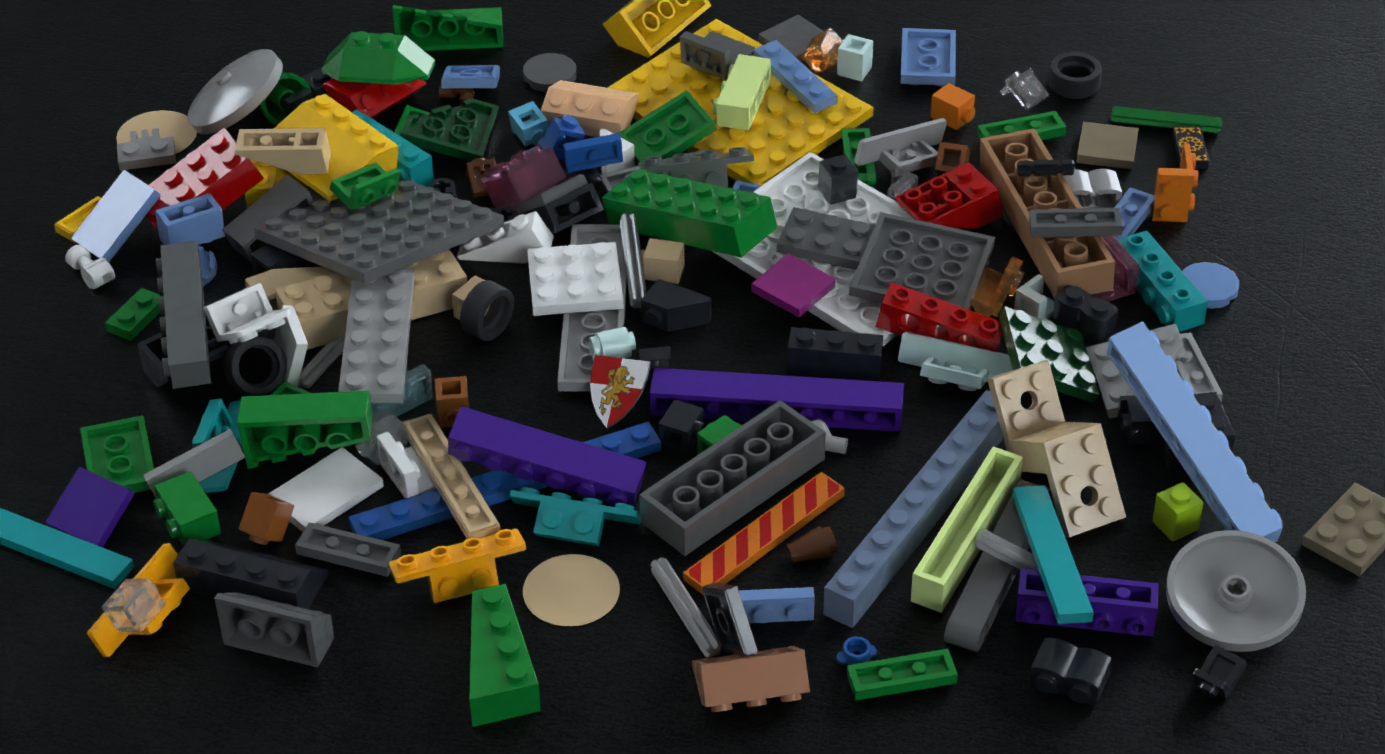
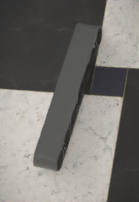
M1020 479L1016 487L1042 485ZM1046 487V488H1047V491H1048V493H1049L1050 499H1051V498H1052L1051 489L1048 488V487ZM1011 495L993 534L1028 551L1030 545ZM983 551L948 620L944 633V642L970 651L979 652L1019 569Z

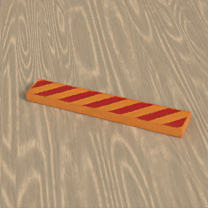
M820 472L684 571L683 581L702 595V587L710 583H728L844 497L845 488Z

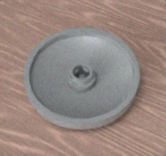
M269 49L256 50L236 59L219 71L197 94L188 111V122L200 134L216 133L224 127L226 129L252 112L273 90L282 74V61Z
M1223 530L1202 535L1190 541L1177 553L1168 571L1166 596L1174 618L1191 636L1212 647L1217 645L1227 651L1248 652L1270 647L1283 640L1294 630L1303 613L1306 585L1296 561L1275 542L1250 532Z

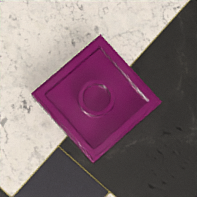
M788 253L751 284V292L791 314L801 317L835 287L836 278Z

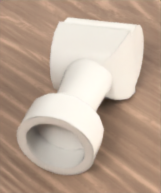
M75 245L66 253L65 259L67 264L76 270L81 269L82 278L90 289H96L115 279L114 270L106 261V258L102 257L95 261L91 260V254L84 246Z

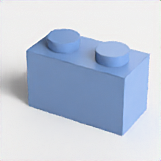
M210 193L155 210L159 239L164 245L197 241V244L200 245L225 237L222 231L224 228L222 208Z

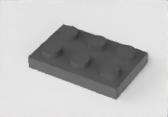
M793 207L777 242L776 252L782 254L789 253L795 257L857 270L875 225Z

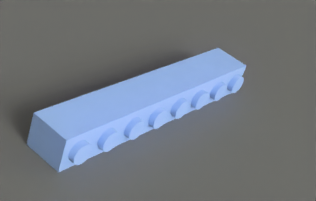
M1140 322L1111 336L1106 353L1225 530L1254 533L1277 542L1283 528L1280 515L1276 510L1270 509L1264 500V493L1257 483H1253L1246 474L1245 464L1241 458L1235 457L1229 449V443L1224 433L1217 431L1214 427L1207 408L1204 405L1200 406L1197 402L1190 383L1187 380H1182L1177 372L1173 358L1170 355H1165L1160 347V341L1156 333L1152 330L1149 331L1144 322Z

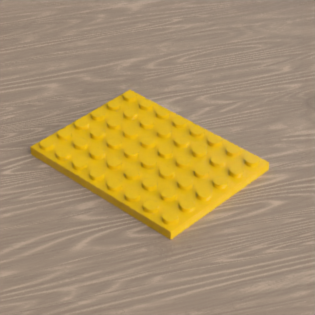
M718 19L713 20L693 33L704 38L713 31L755 48L763 46L761 43ZM680 42L607 87L639 93V99L633 118L637 121L687 90L715 122L717 130L686 149V151L692 153L704 149L706 151L717 150L718 154L729 153L730 148L745 147L746 151L749 150L754 155V161L727 164V176L734 180L764 185L808 153L812 152L817 155L841 138L842 129H855L873 116V107L819 76L817 77L837 94V104L813 113L789 90L786 96V87L771 74V82L749 131L717 126L716 114H713V102L715 97L720 96L722 82L727 80L681 63Z

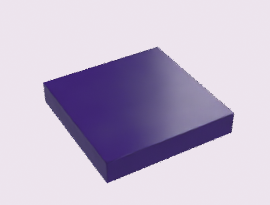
M79 467L45 523L58 531L103 548L135 493L124 486Z

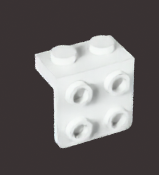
M256 283L203 307L217 341L229 340L230 344L248 341L257 337V332L264 329L271 330L285 323L284 317L291 315L289 308L272 310L261 283Z

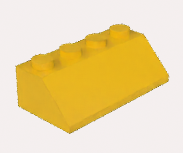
M631 0L606 20L603 26L618 46L649 58L712 5L708 0Z

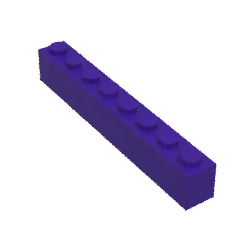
M654 368L650 389L651 416L663 417L673 401L678 400L703 408V419L717 420L726 415L733 421L748 422L781 400L809 421L822 420L827 424V427L901 432L904 383Z

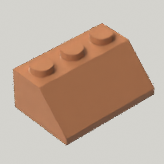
M795 646L762 650L748 657L734 654L692 660L701 704L705 707H711V712L731 710L732 703L746 702V707L766 705V698L779 696L781 702L796 701L801 699V693L810 692L805 651Z

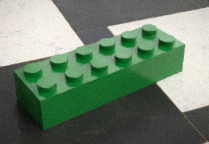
M644 169L633 171L628 178L620 184L613 186L611 191L602 197L609 225H620L622 214L633 213L637 218L638 233L641 235L667 241L682 242L684 245L740 258L778 228L771 197L758 195L754 192L734 190L733 188L715 186L710 183L696 182L687 178L658 174Z

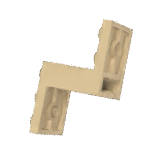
M1049 360L1040 361L988 378L1006 450L1023 457L1022 472L1047 474L1057 515L1065 537H1072L1125 518L1126 514L1101 423L1065 422ZM1026 391L1032 396V404L1028 409H1024L1020 402L1022 394ZM1088 486L1092 491V499L1085 505L1081 500V491Z

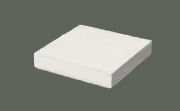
M282 305V309L289 308L291 315L284 317L285 323L277 327L274 342L282 348L286 357L287 371L282 384L287 381L298 387L308 342L295 308Z

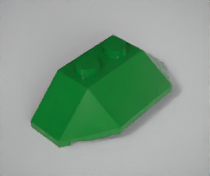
M359 31L351 32L328 55L322 67V74L344 82L399 84L412 82L417 79L421 81L428 80L435 66V60L405 35H394L393 33L375 34Z

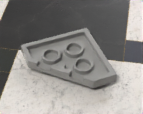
M1176 324L1152 330L1156 333L1160 341V347L1165 355H1170L1174 361H1179L1184 355L1185 349ZM1109 342L1086 347L1110 419L1117 417L1120 396H1135V394L1106 353Z

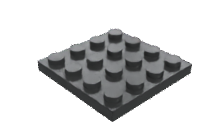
M880 212L850 284L849 296L882 303L890 283L893 282L971 310L994 247L995 237Z

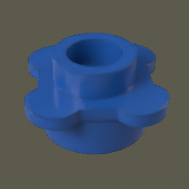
M850 637L844 642L843 651L837 654V662L842 665L869 662L871 658L877 655V650L863 637Z

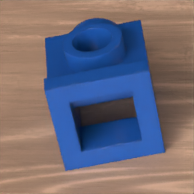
M563 115L562 119L553 118L545 137L540 138L539 143L548 158L565 161L563 144L583 140L586 134L576 118L570 115Z

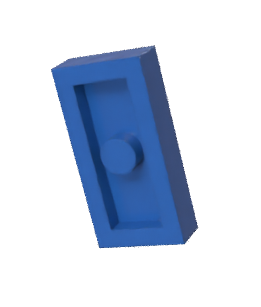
M619 133L563 144L565 166L568 173L623 162L622 141Z

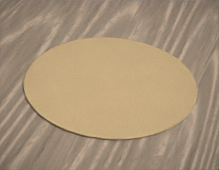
M159 110L146 112L128 120L119 129L116 140L117 144L131 142L130 132L136 131L138 138H142V130H148L150 137L153 136V129L159 128L160 138L173 137L175 154H177L194 141L197 131L188 122V116L175 111Z
M579 554L561 555L542 562L529 573L523 585V598L528 609L539 619L559 626H580L602 618L614 607L620 593L619 580L615 572L607 564L596 558Z

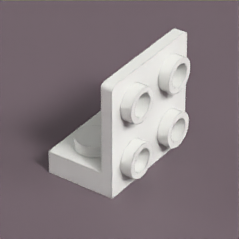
M388 431L376 436L380 464L405 499L437 489L412 446L404 449L400 441L395 442Z

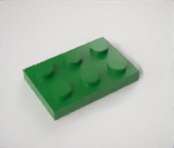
M686 90L619 132L621 138L634 144L635 160L639 163L645 162V158L660 156L662 160L671 158L673 155L683 152L716 131L717 127L711 117Z
M143 415L80 428L88 471L124 486L134 493L151 490L143 476L154 469Z

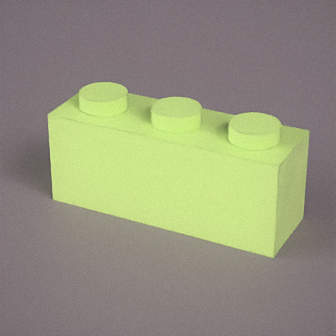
M738 55L735 64H731L729 67L727 81L722 82L720 96L715 97L713 102V114H716L717 126L749 131L771 82V59Z

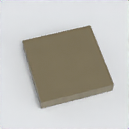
M1083 122L1076 163L1133 170L1139 128Z

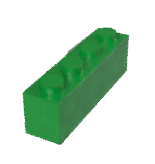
M393 5L395 35H405L423 51L503 47L501 7L427 11Z

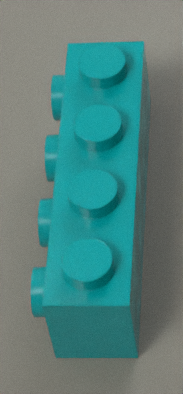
M356 109L352 112L399 145L397 169L401 172V180H413L425 187L430 185L434 180L431 155Z
M1148 231L1116 239L1115 250L1112 254L1115 268L1123 273L1130 286L1137 290L1145 304L1149 305L1157 314L1161 323L1166 326L1176 324L1179 332L1205 323L1208 301Z

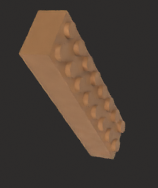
M1029 129L980 138V168L985 177L999 190L1002 207H1004L1040 274L1044 277V281L1053 297L1055 298L1067 285L1080 287L1090 295L1113 290L1115 261L1100 236L1031 237L1029 210L1082 208L1061 173H1058V176H1034V174L1018 176V161L1029 160L1031 163L1034 160H1053L1036 130Z

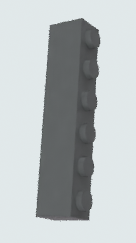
M197 241L161 245V258H156L158 276H162L157 278L159 295H164V297H158L161 316L165 315V317H160L162 336L166 335V337L161 338L163 356H168V358H162L165 377L171 376L173 389L211 384L206 314L203 310L205 302L202 266Z

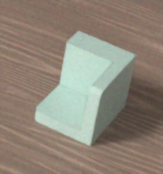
M848 34L838 48L837 74L863 81L872 68L873 40Z
M1038 274L1016 290L1014 310H1022L1040 319H1048L1053 316L1055 301L1043 295V276Z

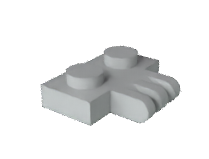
M159 128L153 129V136L150 137L148 130H142V138H138L136 131L130 132L131 142L117 144L120 171L176 163L173 137L160 138Z

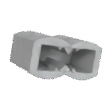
M1096 169L1089 172L1075 170L1073 175L1063 176L1082 208H1114L1122 198L1121 186L1117 174L1113 170Z

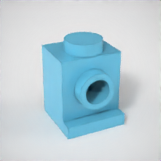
M533 101L508 111L512 133L518 136L524 146L530 144L537 145L540 138L545 137L549 128L548 121ZM530 115V120L522 122L521 118Z

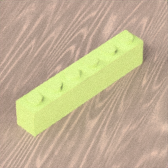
M992 447L913 572L911 602L941 613L943 612L980 551L975 546L977 536L982 530L992 532L1013 493V487H1016L1021 479L1022 456Z

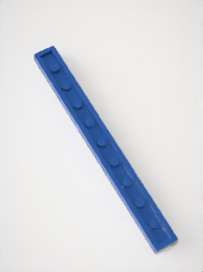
M649 421L582 442L635 459L661 451V440ZM502 470L491 471L471 478L488 506L511 499L509 497L511 490L520 491L521 487L540 490L549 487L535 480L520 479L515 474ZM434 489L349 516V523L355 534L385 540L453 518V515L439 491Z

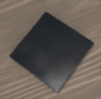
M710 583L703 586L702 592L717 638L722 644L721 650L746 657L758 653L737 586Z

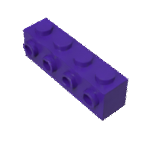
M1020 569L1015 621L1153 636L1158 610V583L1080 575L1094 612L1093 621L1058 624L1039 571Z

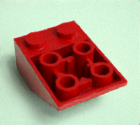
M969 162L894 197L895 201L913 219L956 229L980 228L1003 217L999 190Z

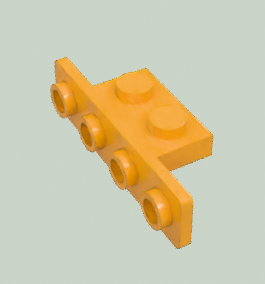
M504 529L493 535L469 538L462 543L450 546H438L431 551L420 554L403 555L396 560L390 561L389 567L396 583L428 576L430 593L435 604L472 594V591L498 586L495 558L526 550V544L518 529Z
M170 543L163 544L88 630L87 635L103 657H110L128 635H150L159 630L162 626V621L172 610L180 605L182 597L190 589L183 578L176 579L173 562L178 554Z

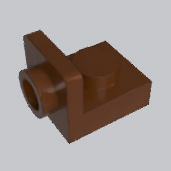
M477 158L466 163L465 176L466 180L470 182L473 198L501 193L502 187L494 158Z

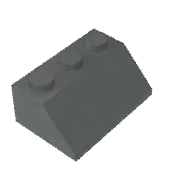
M238 592L217 593L214 598L224 645L318 667L334 640L331 615L321 611L308 610L292 606L288 603H279Z

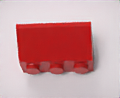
M332 78L322 86L333 100L350 112L357 109L374 119L416 94L426 85V82L417 79L407 83L378 84L344 82Z

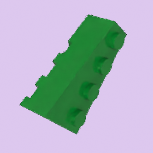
M369 391L241 397L237 426L247 468L258 467L259 462L270 459L273 463L285 461L287 455L300 452L303 456L315 454V450L326 446L330 449H336L370 441L373 409Z
M506 584L472 591L469 697L472 727L541 711L539 683Z

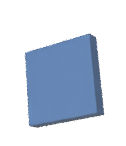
M447 66L441 78V88H496L500 78V66Z

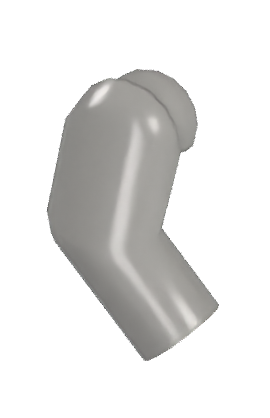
M822 420L811 421L826 432L825 451L846 453L848 439L832 436L827 424Z

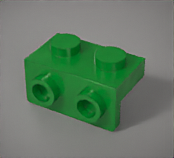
M377 163L331 180L329 189L352 211L396 193L401 172L397 168L386 172Z

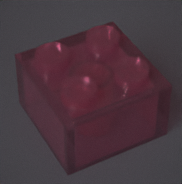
M536 146L528 151L523 150L511 156V160L505 163L501 162L488 169L490 174L481 178L494 207L497 208L521 203L567 177L553 148L548 147L541 150L539 146Z

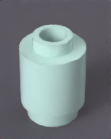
M626 327L597 332L595 336L589 337V348L593 361L595 355L628 358L632 356V350H636V342L633 332H628Z

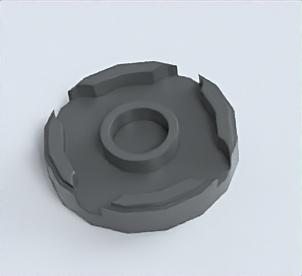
M540 54L527 60L523 66L524 81L529 83L530 87L536 91L547 92L550 86L560 80L574 82L576 80V64L571 58L562 54Z

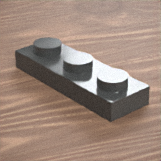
M1120 208L1029 210L1031 237H1108L1111 235H1122Z
M310 522L295 544L298 555L386 577L391 572L389 562L398 559L401 555L399 544Z

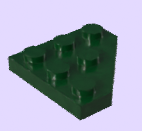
M469 99L463 101L461 106L452 108L450 105L435 108L430 111V114L421 117L418 114L409 115L406 118L400 136L417 147L471 162L474 159L483 158L499 106L476 99Z

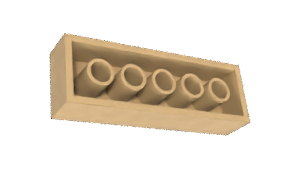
M450 249L405 267L414 268L415 274L411 320L453 309L452 294L467 282V276ZM335 272L275 289L278 310L282 309V305L295 308L308 342L307 350L329 344L337 336L343 335V339H345L352 278Z

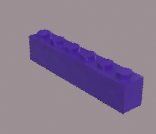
M462 406L448 437V454L460 461H472L494 471L502 470L515 474L520 479L535 480L553 489H564L577 493L583 498H594L607 502L615 507V503H624L634 507L644 479L645 461Z

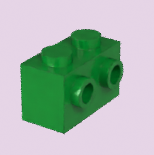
M191 471L154 485L157 499L153 500V505L159 518H166L165 522L170 536L173 539L178 537L183 547L188 539H209L221 534L217 510Z

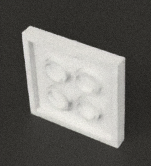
M616 242L527 249L533 316L624 309Z

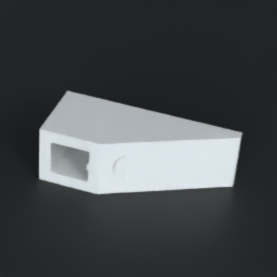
M535 211L526 215H519L513 220L504 222V226L460 244L457 257L459 260L525 264L528 263L527 249L551 247L554 236Z

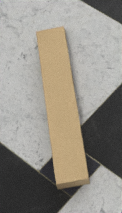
M432 414L403 422V433L467 539L481 538L500 531V524L461 461L448 454V440Z

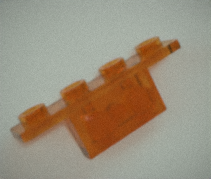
M1012 256L1004 274L991 268L986 269L969 303L974 306L976 312L984 316H998L1007 295L1013 297L1020 284L1024 272L1019 269L1023 261Z

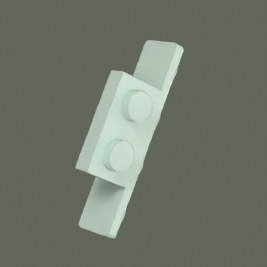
M904 332L902 334L898 361L922 367L920 376L929 377L928 380L932 383L946 384L950 382L958 384L960 389L976 391L988 382V378L1013 371L1008 354L911 332Z

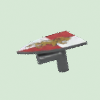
M595 355L590 381L591 397L596 413L607 429L623 419L635 406L643 393L650 370V361Z

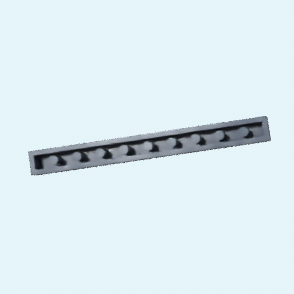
M986 390L824 587L823 615L853 628L974 477L992 447L997 448L1002 442L1003 435L990 391Z

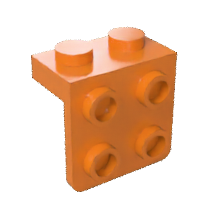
M1183 143L1180 168H1158L1152 207V221L1187 222L1189 211L1194 210L1195 194L1192 193V188H1197L1198 170H1195L1196 153H1191L1190 143Z

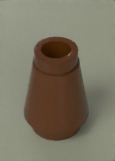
M819 526L791 544L786 545L793 564L830 558L832 553L838 551L835 537L829 526L823 529Z

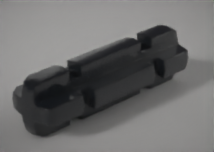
M1071 159L1061 160V162H1058V160H1034L1031 163L1029 160H1024L1017 163V174L1020 177L1030 176V174H1034V176H1058V173L1065 176L1073 175L1075 171L1074 161Z

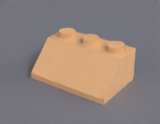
M560 80L548 88L541 112L548 121V127L553 118L570 115L578 120L586 135L600 137V129H606L615 134L630 126L639 99V93Z

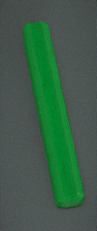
M1114 106L1111 113V121L1115 123L1173 129V127H1201L1202 132L1215 134L1220 133L1222 119L1212 116Z

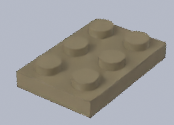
M1354 483L1303 536L1302 545L1360 577L1385 550V498Z

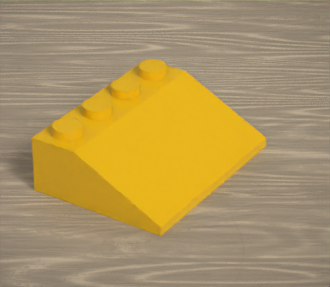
M326 94L303 102L274 128L326 129L331 149L328 174H298L289 172L329 202L338 198L329 189L331 180L377 163L386 172L397 168L399 145Z

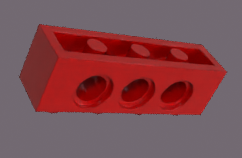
M893 282L890 283L882 301L875 326L900 336L904 332H911L995 352L998 351L1003 337L999 320Z

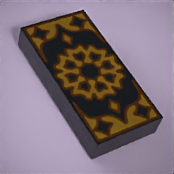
M1173 127L1172 137L1179 168L1183 143H1190L1191 153H1196L1195 169H1208L1209 158L1201 127Z

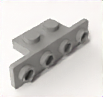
M944 118L862 139L859 142L854 162L860 166L880 161L896 176L936 165L938 152L931 146L942 142L947 121Z

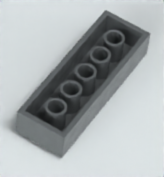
M779 400L639 494L640 522L682 555L686 556L825 460L826 432Z

